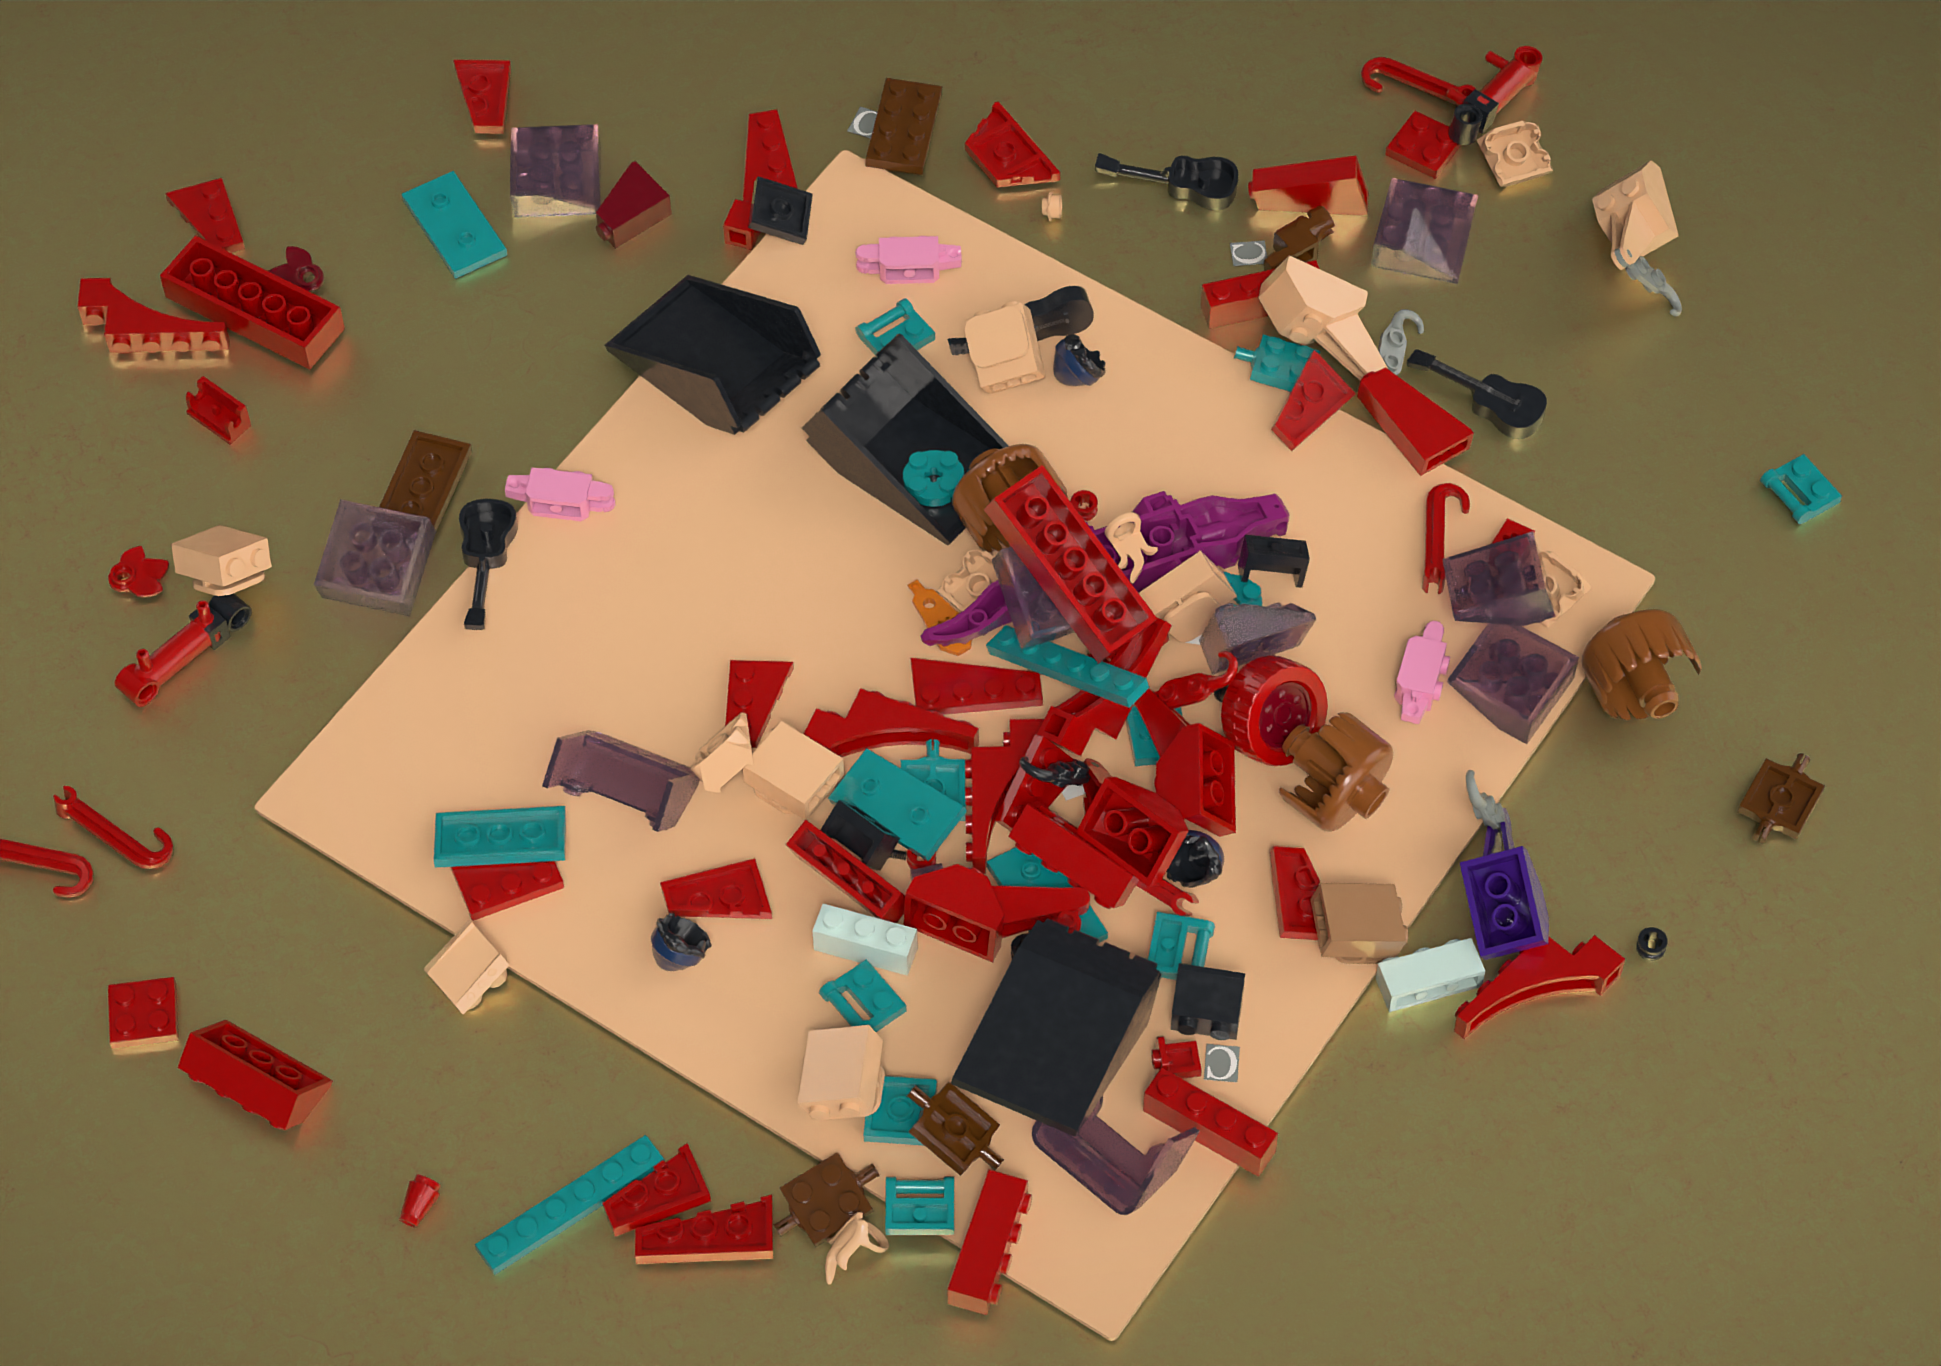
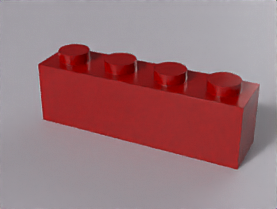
M1316 260L1305 262L1320 269ZM1275 269L1202 284L1201 309L1208 328L1212 329L1268 317L1269 315L1258 297L1261 284Z
M1038 801L1028 803L1008 835L1009 838L1016 842L1015 847L1025 854L1032 855L1033 853L1042 859L1041 864L1048 870L1055 873L1059 871L1068 877V883L1073 887H1081L1095 896L1094 900L1099 905L1107 909L1123 906L1139 879L1076 833L1078 828Z
M808 820L802 823L785 844L796 857L875 918L897 923L904 915L905 896L902 892Z
M1164 1068L1160 1069L1144 1092L1143 1112L1258 1177L1276 1152L1278 1133Z
M988 1170L947 1289L949 1305L988 1315L991 1304L997 1305L1002 1290V1285L998 1284L1001 1274L1007 1275L1012 1261V1254H1008L1011 1244H1018L1022 1224H1019L1021 1214H1028L1032 1202V1194H1028V1180Z

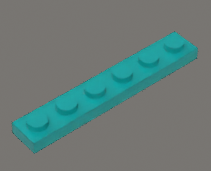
M1007 625L986 644L989 654L1128 708L1149 688L1145 677L1102 661L1098 664L1092 657Z
M644 1135L476 1243V1251L492 1273L496 1275L602 1207L603 1202L634 1180L640 1181L654 1171L653 1167L662 1160L665 1161V1159L649 1138Z

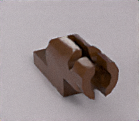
M1319 205L1307 212L1308 217L1299 216L1295 221L1278 229L1274 233L1273 248L1275 252L1271 253L1264 260V271L1276 269L1289 255L1303 262L1317 260L1319 243L1328 235L1334 233L1331 228L1335 224L1329 212Z

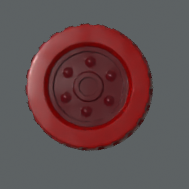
M1268 655L1250 661L1237 672L1235 679L1229 685L1214 692L1215 699L1222 702L1221 723L1226 738L1233 742L1237 752L1269 766H1285L1293 763L1294 757L1292 755L1286 757L1282 745L1297 726L1310 727L1309 732L1313 734L1318 732L1326 722L1328 710L1327 693L1319 676L1307 666L1281 656Z

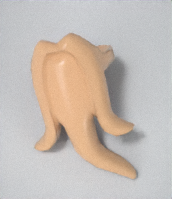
M1133 512L1116 517L1105 529L1106 537L1121 558L1118 565L1119 568H1126L1128 565L1127 557L1131 558L1134 563L1130 576L1132 584H1134L1143 568L1144 558L1141 550L1146 555L1151 556L1158 551V547H1151L1146 544L1140 532L1141 519L1138 514Z
M862 1212L855 1213L833 1237L827 1239V1242L832 1245L828 1251L825 1264L826 1281L829 1285L834 1279L836 1265L838 1264L842 1269L846 1270L849 1257L860 1245L878 1253L885 1252L889 1247L885 1235L873 1224L862 1219ZM868 1233L876 1239L879 1246L869 1241Z

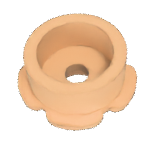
M1053 192L1049 193L1048 198H1043L1042 214L1047 215L1049 221H1052V218L1061 219L1062 196L1053 195Z

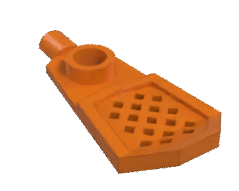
M918 579L907 585L914 594L912 603L926 624V628L946 622L959 614L934 589H925ZM928 603L935 605L932 608L925 607V605ZM972 640L966 644L955 643L944 647L942 644H937L941 651L959 656L971 649Z

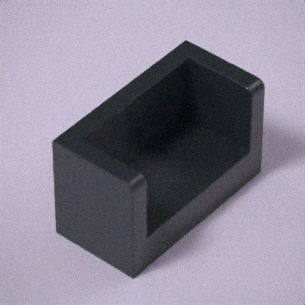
M1245 535L1238 561L1241 582H1248L1251 570L1293 574L1295 587L1302 588L1310 561L1307 543L1304 540Z
M838 800L821 828V831L828 837L836 839L862 858V863L879 871H881L900 840L899 836L858 806L842 800Z

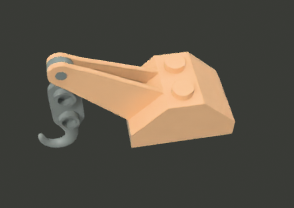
M1650 160L1602 188L1592 198L1598 223L1612 244L1611 257L1615 265L1620 270L1625 268L1629 277L1632 280L1637 279L1649 293H1660L1665 296L1673 308L1670 310V314L1677 317L1682 312L1681 302L1677 293L1666 283V278L1662 271L1658 268L1653 269L1643 257L1679 236L1661 168Z
M1290 255L1261 284L1258 298L1279 334L1305 346L1318 342L1359 380L1371 371L1377 372L1384 367L1396 375L1401 372L1407 345L1403 330L1405 319H1410L1417 325L1419 334L1424 333V324L1418 314L1408 309L1399 310L1394 314L1390 325L1381 334L1377 350L1357 314L1365 307L1368 291Z

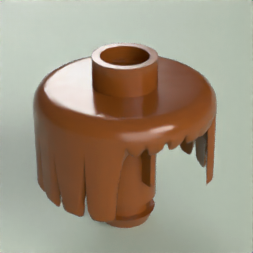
M1017 444L1000 450L990 449L985 451L971 462L969 470L958 482L953 492L952 504L979 548L987 552H992V549L1002 551L1000 543L1008 549L1012 548L984 509L996 496L1041 465L1045 467L1068 498L1066 487L1044 454L1037 447L1029 444Z
M1659 609L1640 610L1614 618L1591 638L1583 651L1581 661L1583 671L1603 710L1610 717L1618 718L1619 716L1623 720H1631L1630 714L1636 719H1645L1648 715L1654 719H1660L1669 716L1678 708L1679 695L1675 692V686L1663 664L1665 665L1668 662V657L1682 656L1683 650L1698 675L1702 670L1700 658L1679 620L1673 614Z
M1347 712L1338 713L1339 716H1333L1329 720L1333 726L1323 725L1318 732L1313 734L1309 732L1310 727L1304 725L1297 726L1282 745L1286 757L1292 755L1294 757L1293 763L1309 775L1305 778L1304 782L1312 790L1310 791L1298 785L1294 789L1297 794L1296 796L1280 788L1279 793L1282 799L1321 830L1327 832L1338 830L1357 813L1364 819L1369 818L1380 807L1390 790L1382 783V780L1386 776L1393 760L1392 746L1355 716Z

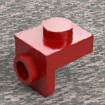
M1164 1036L1157 1037V1048L1151 1049L1153 1069L1160 1070L1164 1068L1182 1079L1201 1076L1202 1069L1197 1041L1165 1044Z

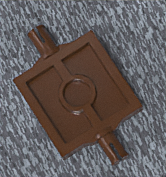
M1799 753L1792 767L1780 765L1767 758L1765 759L1738 809V813L1760 824L1755 834H1753V839L1756 842L1761 836L1759 843H1765L1771 830L1781 832L1793 839H1798L1825 788V785L1810 779L1804 773L1805 768L1810 762L1809 756L1806 755L1803 759L1804 754Z
M950 1082L932 1098L928 1097L916 1085L907 1094V1097L922 1108L919 1119L909 1130V1133L961 1176L971 1163L979 1158L991 1166L994 1171L1004 1161L1003 1158L989 1148L992 1135L999 1128L1000 1124Z
M837 1152L780 1187V1191L789 1204L791 1214L773 1225L780 1237L798 1226L807 1233L816 1248L827 1241L828 1238L833 1237L855 1213L862 1212L864 1218L874 1212L864 1195L863 1185L880 1175L873 1164L855 1174L846 1167Z

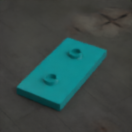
M454 171L401 194L403 202L455 279L507 256L506 247Z
M867 748L828 797L829 801L836 805L838 800L855 804L899 836L898 844L927 861L931 859L967 812L962 804Z
M565 806L436 813L434 866L438 868L564 861L566 844Z
M1013 848L987 861V868L998 886L1075 888L1068 883V877L1059 871L1055 873L1048 870L1041 864L1042 859L1033 853L1032 855L1025 854L1017 848ZM1089 905L1088 911L1079 916L1081 919L1080 932L1099 939L1100 943L1108 939V932Z

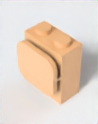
M1008 302L1003 304L1001 309L992 312L990 310H982L976 312L974 317L965 320V335L970 357L976 365L980 387L988 394L1046 377L1031 311L1022 302Z
M222 525L212 527L171 544L175 573L195 578L193 580V588L195 590L215 596L230 595L262 582L265 579L263 570L272 567L268 539L266 537Z
M1201 551L1139 592L1154 615L1172 625L1169 633L1180 642H1189L1220 622L1225 616V610L1222 606L1237 597L1224 573Z
M780 721L774 729H769L765 733L760 746L754 752L752 751L753 765L747 764L743 768L744 783L754 788V793L757 797L783 813H794L804 820L808 819L844 776L843 758L783 721Z
M870 1025L808 1032L798 1104L811 1118L826 1120L864 1117L873 1114L879 1108L885 1071L880 1065L883 1040Z

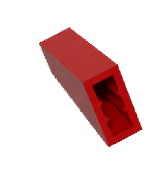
M1356 155L1253 169V180L1248 183L1250 199H1255L1258 210L1307 213L1320 205L1329 214L1368 215L1369 192Z
M1386 367L1377 372L1371 371L1360 380L1357 398L1420 476L1470 449L1474 435L1471 428Z

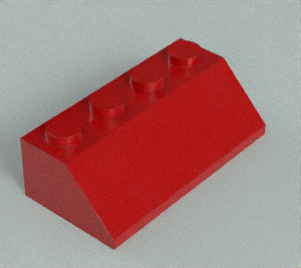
M226 1019L191 1032L177 1067L186 1072L193 1081L205 1083L215 1089L219 1096L231 1098L241 1104L245 1111L258 1114L269 1120V1124L273 1127L283 1130L303 1123L333 1082L330 1078Z

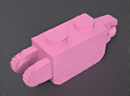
M938 236L879 238V244H864L855 251L856 258H858L856 263L857 270L865 274H880V280L885 284L934 283L939 279V270L959 268L962 264L961 246L938 244Z
M531 467L530 475H508L505 485L506 497L527 502L528 510L533 516L583 521L589 517L590 511H604L605 513L612 511L615 506V499L612 497L614 495L612 485L593 481L592 474H585L580 471L567 472L552 468L541 469Z
M1430 621L1425 626L1423 637L1415 636L1408 639L1394 696L1396 701L1402 705L1401 720L1419 724L1425 711L1431 710L1433 700L1439 701L1443 682L1439 681L1440 674H1447L1450 657L1445 656L1447 643L1442 642L1444 627L1440 622Z

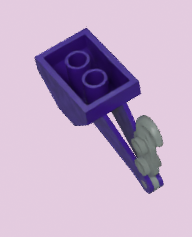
M1468 770L1466 773V787L1469 799L1473 805L1476 818L1482 819L1484 825L1487 826L1483 856L1460 862L1480 957L1488 960L1546 945L1549 939V916L1542 886L1529 853L1523 846L1514 847L1511 821L1506 808H1503L1500 802L1495 803L1492 795L1488 796L1486 793H1479L1474 778L1475 772ZM1501 832L1503 838L1504 851H1502Z

